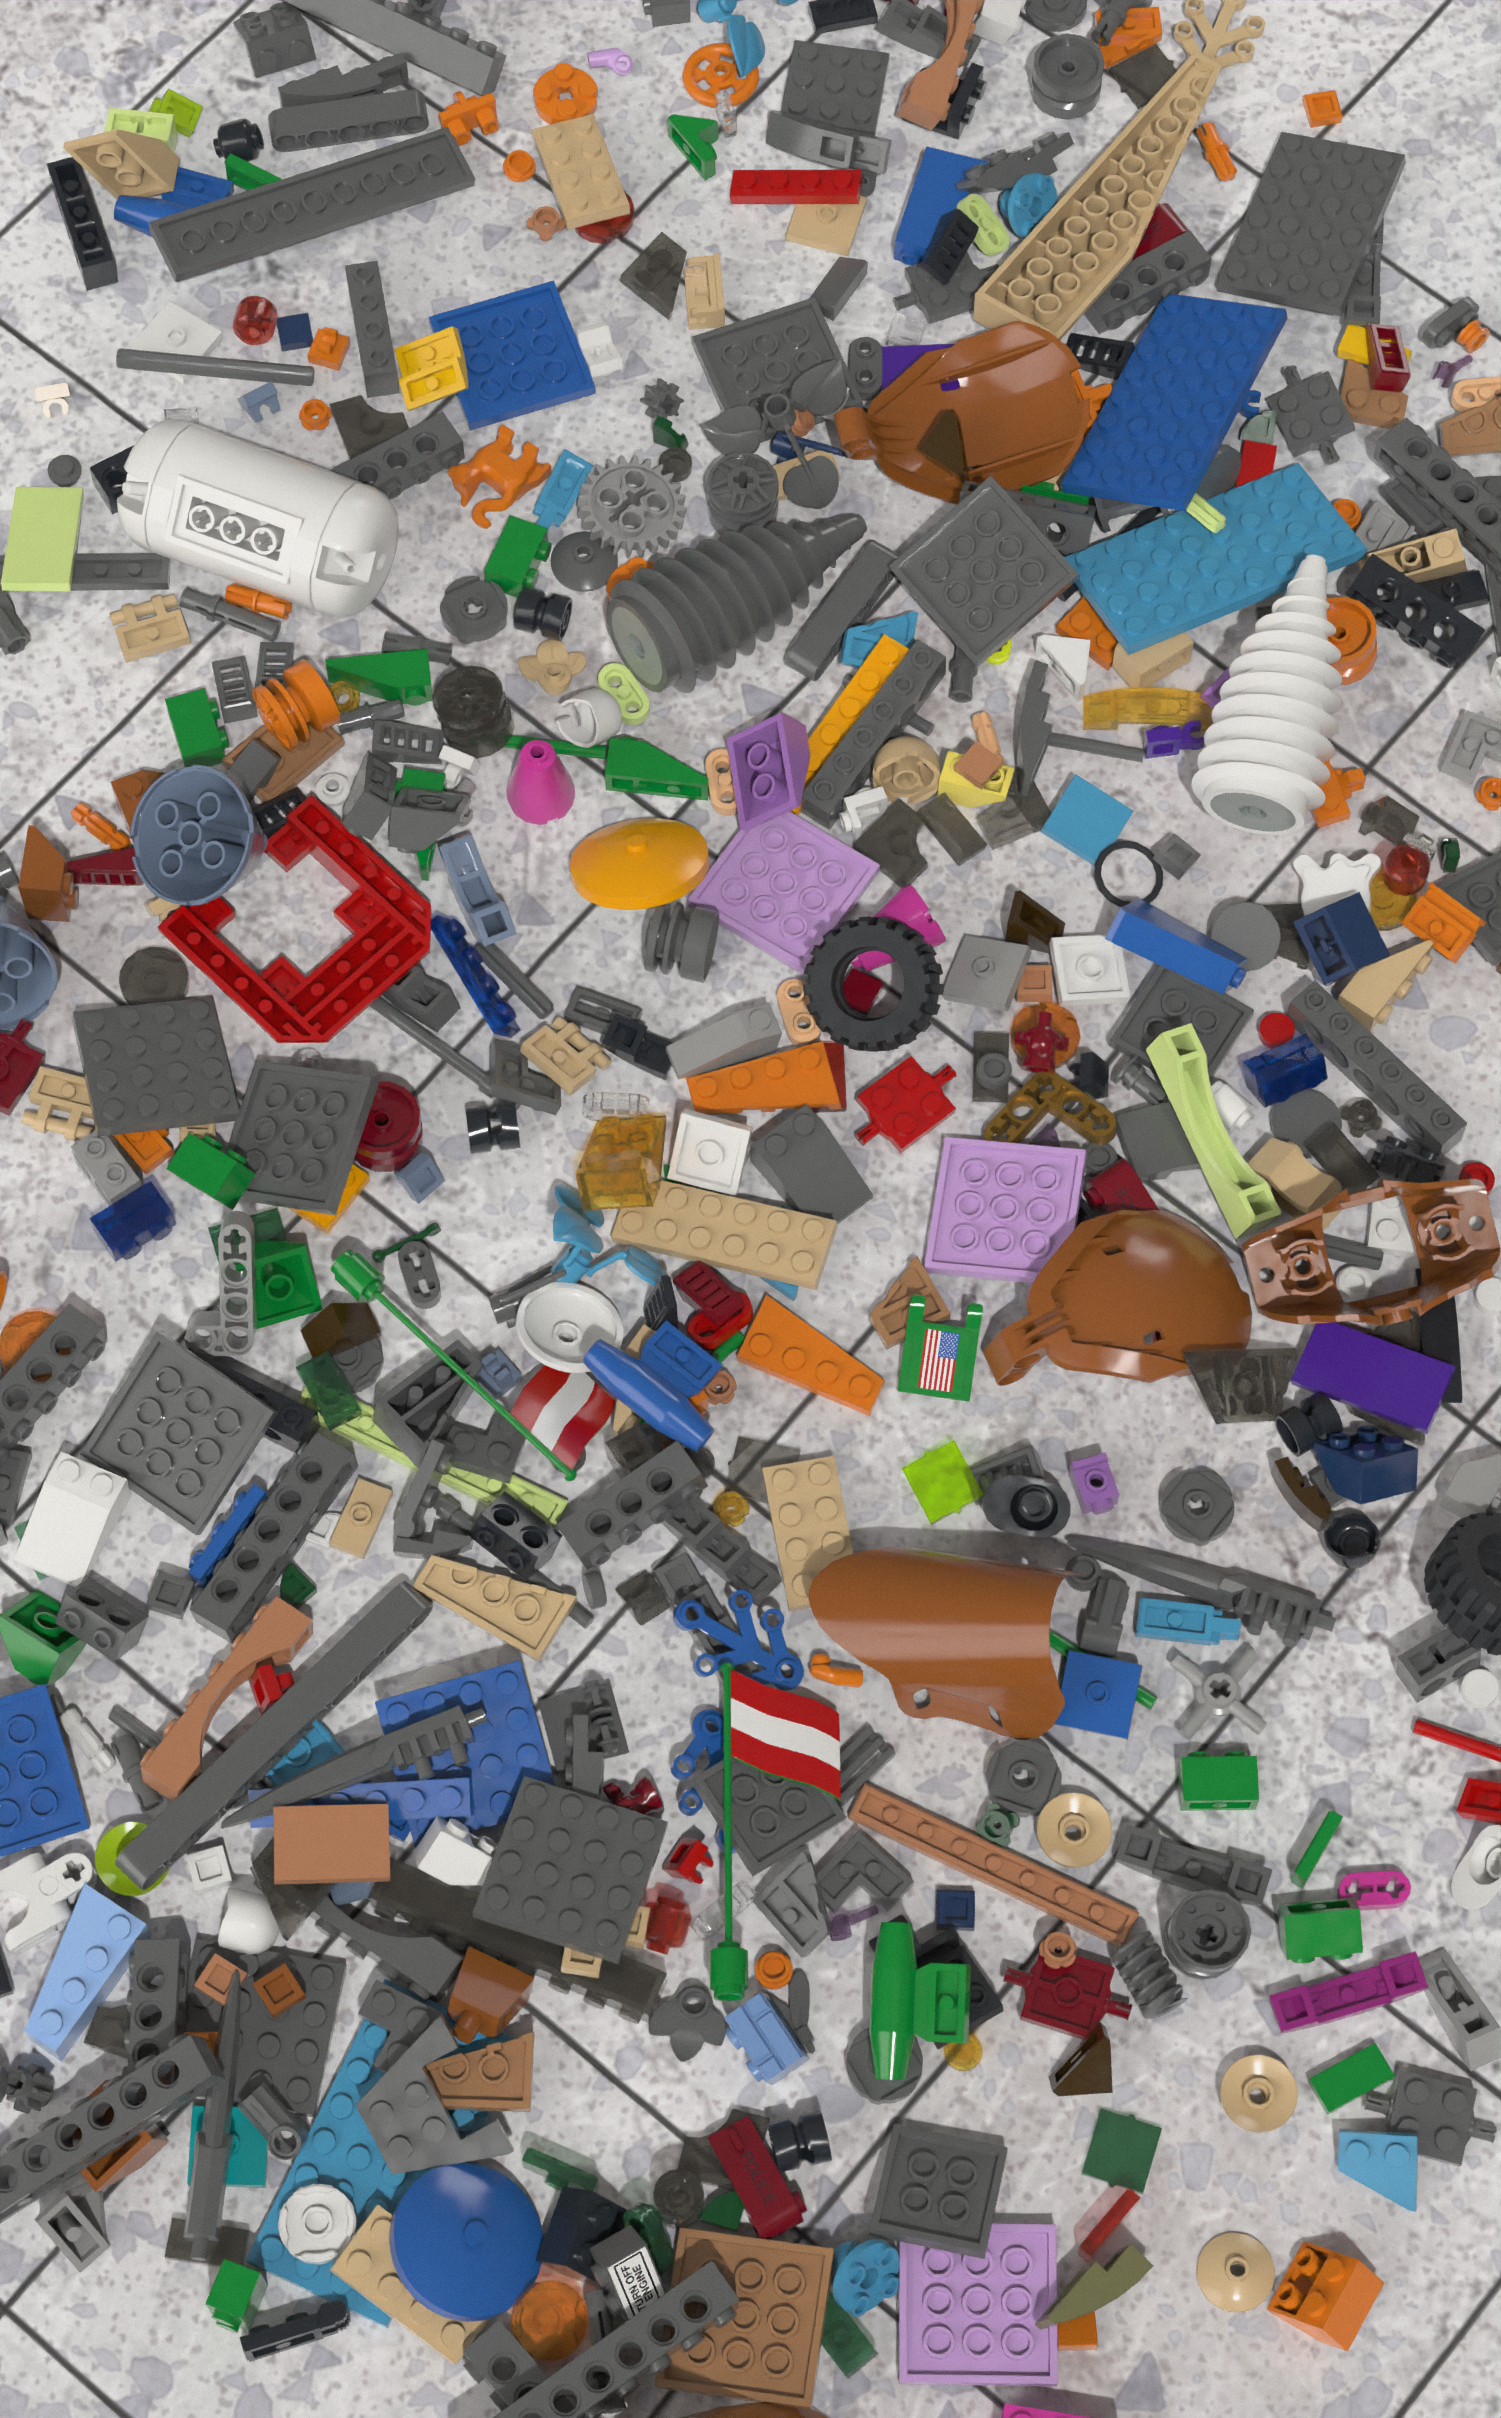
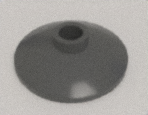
M588 531L575 532L565 536L556 544L551 554V569L555 578L566 588L579 592L594 591L605 586L611 574L618 567L617 554L613 555V546L609 544L604 549H601L602 539L598 538L591 541V532ZM588 554L589 556L586 558H581L578 555Z

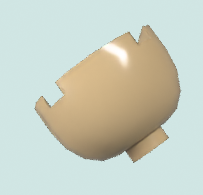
M903 736L889 740L879 749L873 762L874 788L883 786L888 801L895 803V798H909L907 804H915L927 800L938 790L941 775L940 761L930 744L920 738Z

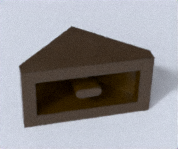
M950 409L942 416L921 446L920 451L927 460L964 483L965 480L970 481L961 420L955 410Z
M1021 890L1015 891L1007 922L1005 942L1027 945L1031 950L1051 954L1049 942L1051 938L1063 936L1066 923Z
M330 1303L300 1330L314 1364L382 1336L368 1303Z
M1101 2022L1048 2077L1052 2092L1058 2097L1113 2093L1110 2038L1106 2026Z

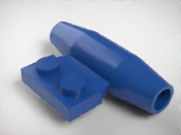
M178 167L173 191L162 193V199L120 195L115 204L114 219L152 237L149 231L150 221L232 196L234 182Z
M667 1320L643 1345L640 1360L602 1339L597 1340L584 1356L582 1362L605 1388L660 1433L675 1441L678 1440L680 1444L695 1452H698L714 1433L715 1429L691 1404L688 1398L696 1395L699 1396L721 1371L723 1365Z

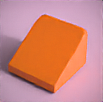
M1095 2311L1057 2326L1058 2351L1097 2349L1098 2337Z

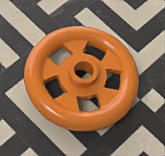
M713 43L697 49L690 55L684 65L682 77L688 94L694 100L707 107L723 109L737 106L752 96L759 82V69L756 66L747 74L746 79H737L738 67L731 44ZM721 56H728L734 58L733 63L720 60ZM704 60L711 63L705 71L698 68ZM720 71L725 72V74L718 75L716 73ZM702 80H706L710 86L705 91L697 84ZM733 87L735 91L729 95H722L720 90Z

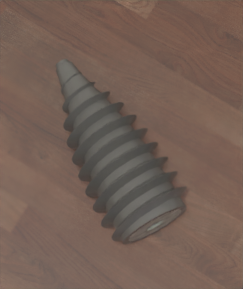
M847 514L832 520L823 519L817 524L812 525L804 521L795 522L792 527L779 521L768 524L766 528L759 525H749L741 533L726 531L721 534L718 540L704 539L697 544L695 549H680L675 553L673 559L661 558L653 564L652 569H638L633 573L630 580L618 581L613 586L610 603L607 607L609 631L622 661L633 676L652 692L659 693L673 686L680 692L691 693L696 686V677L702 681L713 680L716 675V665L725 669L732 668L735 665L736 652L744 656H750L755 650L756 639L763 642L772 640L775 632V623L784 627L789 626L793 618L792 605L799 609L808 607L810 598L808 588L810 585L816 589L822 588L824 583L823 573L829 567L835 568L836 560L863 537L867 531L866 522L859 514Z

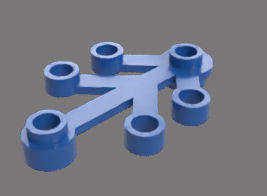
M737 1590L728 1598V1606L735 1614L740 1635L705 1615L703 1606L695 1600H685L675 1607L673 1621L679 1629L692 1631L697 1628L733 1649V1651L714 1656L707 1653L698 1656L693 1662V1670L699 1677H708L714 1674L717 1670H720V1666L725 1662L735 1666L753 1661L765 1670L744 1676L763 1685L772 1684L779 1690L788 1691L796 1688L801 1683L804 1676V1668L801 1661L787 1651L781 1629L784 1624V1615L778 1609H769L760 1616V1626L768 1633L772 1654L760 1648L750 1612L753 1599L746 1590ZM736 1595H741L745 1598L746 1605L744 1608H739L735 1604ZM687 1608H692L696 1611L697 1617L695 1621L687 1619L685 1615ZM768 1614L776 1616V1627L768 1625L766 1621ZM701 1659H706L710 1662L711 1669L709 1672L701 1670L699 1665ZM782 1665H788L791 1668L792 1674L790 1678H785L781 1674Z
M704 1710L695 1716L691 1724L694 1739L685 1752L675 1758L670 1767L671 1773L676 1779L686 1780L692 1775L696 1767L695 1760L705 1748L709 1759V1764L705 1770L724 1760V1716L715 1710ZM710 1722L714 1724L716 1732L707 1730L705 1723ZM677 1763H685L688 1766V1772L680 1771ZM694 1787L686 1791L678 1801L679 1810L687 1816L697 1814L703 1806V1800ZM685 1799H693L696 1802V1808L688 1807ZM719 1828L715 1840L717 1846L724 1852V1833ZM732 1846V1854L737 1853Z

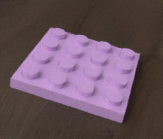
M789 811L746 832L739 830L708 871L704 880L687 899V904L692 909L698 906L719 911V925L804 975L806 964H811L814 956L810 953L814 946L821 945L824 941L822 936L829 930L839 928V924L845 920L880 872V864Z
M945 1137L924 1263L926 1272L1033 1283L1052 1255L1076 1229L1087 1159L1086 1150Z
M992 2224L985 2259L899 2241V2384L1057 2387V2326L1040 2330L1035 2325L1057 2298L1056 2224Z

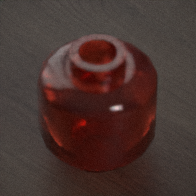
M248 296L242 299L236 307L232 328L234 334L248 345H263L269 342L274 336L278 319L277 309L271 301L264 297Z
M1409 844L1397 846L1386 857L1382 873L1384 884L1396 895L1410 896L1418 893L1427 882L1430 871L1429 858L1417 846Z
M658 1895L656 1901L651 1900L645 1904L644 1907H650L645 1940L648 1941L647 1949L668 1955L670 1948L679 1949L685 1945L692 1922L691 1913L685 1910L686 1903Z

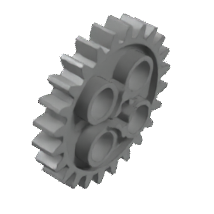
M623 455L620 456V461L617 465L609 458L607 459L606 469L597 464L594 474L588 473L585 483L581 484L577 506L580 507L578 518L584 519L582 529H592L591 541L598 538L602 539L601 549H604L609 544L612 545L613 555H616L620 548L625 549L626 558L631 556L632 550H637L638 555L643 558L647 548L655 555L657 554L658 544L667 549L670 539L676 540L679 530L683 528L685 520L683 518H685L687 507L684 506L686 496L680 494L681 483L671 484L674 474L669 473L663 476V465L661 464L653 469L651 468V459L649 458L643 465L639 464V459L635 455L632 463H627ZM628 484L637 485L639 488H632ZM603 502H610L614 506H607ZM650 507L659 508L661 511H654ZM625 525H631L637 529H629Z

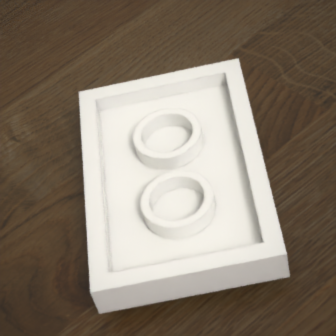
M1375 1181L1373 1187H1376L1379 1181ZM1398 1195L1372 1202L1367 1246L1380 1249L1387 1255L1418 1259L1406 1207L1401 1197ZM1473 1216L1470 1218L1469 1225L1472 1229L1477 1230L1479 1228L1480 1217ZM1442 1224L1436 1229V1234L1439 1238H1443L1449 1232V1228Z

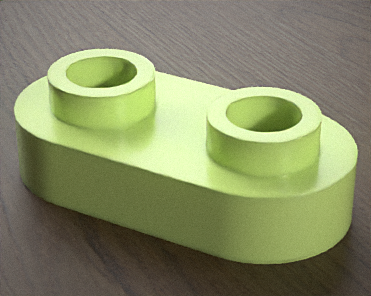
M970 194L959 201L957 209H960L979 226L974 241L980 250L988 256H996L1005 251L1010 242L1009 234L986 200L978 194Z
M619 663L604 666L598 675L599 689L609 692L617 700L621 708L622 722L624 724L639 725L643 723L650 713V702L646 693L626 666ZM613 682H618L621 684L619 687L610 686V684ZM630 708L638 709L635 713H630L627 710Z

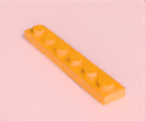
M886 634L883 635L808 739L810 760L804 790L910 649ZM801 805L800 807L795 808L790 812L799 816L801 813Z

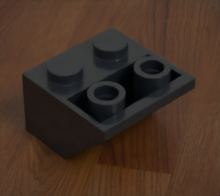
M563 2186L536 2261L562 2275L607 2290L605 2286L601 2287L591 2270V2266L596 2263L590 2248L630 2225L641 2236L646 2220L594 2191Z

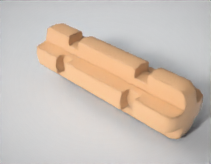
M988 712L974 714L972 725L977 733L978 743L1001 758L1003 765L1006 766L1004 757L1000 753L1002 751L995 729L992 727L993 723Z

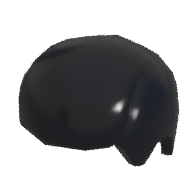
M1357 1514L1335 1517L1329 1528L1323 1532L1327 1554L1337 1565L1349 1569L1361 1568L1369 1564L1375 1558L1381 1546V1537L1377 1526L1367 1517Z

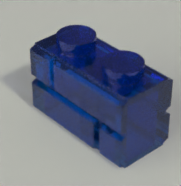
M1306 1034L1242 1063L1246 1086L1257 1097V1100L1264 1108L1277 1102H1284L1289 1097L1308 1088H1315L1321 1082L1328 1079L1324 1055L1316 1045L1314 1046Z
M151 1181L89 1218L95 1234L115 1262L121 1258L128 1260L135 1257L142 1250V1245L152 1239L155 1241L164 1239L172 1232V1227L176 1225L172 1210Z

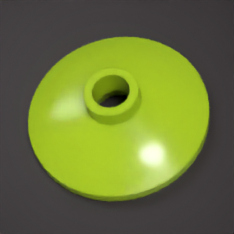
M142 1822L120 1824L109 1830L99 1842L95 1853V1867L99 1878L111 1891L124 1896H139L151 1892L166 1878L169 1870L151 1887L142 1891L115 1865L118 1855L149 1824Z

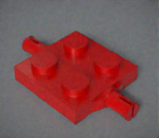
M912 1056L907 1058L857 1096L856 1102L866 1112L870 1122L858 1133H855L857 1141L860 1140V1144L864 1146L880 1134V1136L889 1140L900 1154L955 1113L956 1107L942 1090V1086L957 1077L955 1070L951 1071L952 1067L946 1065L945 1068L932 1076L925 1072Z

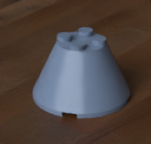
M193 765L179 770L173 769L159 777L142 796L132 820L130 837H134L136 856L132 857L133 863L146 887L165 901L185 906L201 905L215 900L237 883L246 879L260 863L263 852L268 845L267 836L262 832L258 820L239 785L220 770L203 765Z
M0 895V1031H6L16 1028L20 1019H25V1023L26 1021H32L48 1007L49 1000L57 988V966L47 946L18 911Z

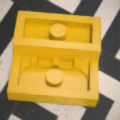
M452 326L394 349L402 374V378H399L398 381L408 411L468 389L466 361L458 328Z

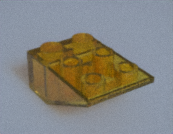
M642 1114L633 1118L609 1116L602 1120H597L575 1173L584 1211L653 1207L661 1182L667 1122L666 1115L653 1116L652 1114Z

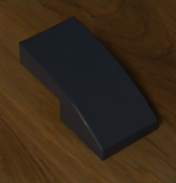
M615 1013L601 1046L629 1064L666 1080L672 1067L666 1052V1046L673 1042L648 1033V1026Z

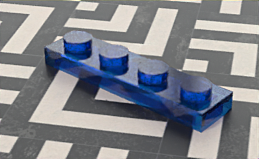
M436 915L431 919V931L494 1034L512 1038L521 1031L515 1021L516 1013L501 998L498 993L500 987L496 980L484 970L481 965L483 959L479 952L467 942L464 937L466 930L456 919Z

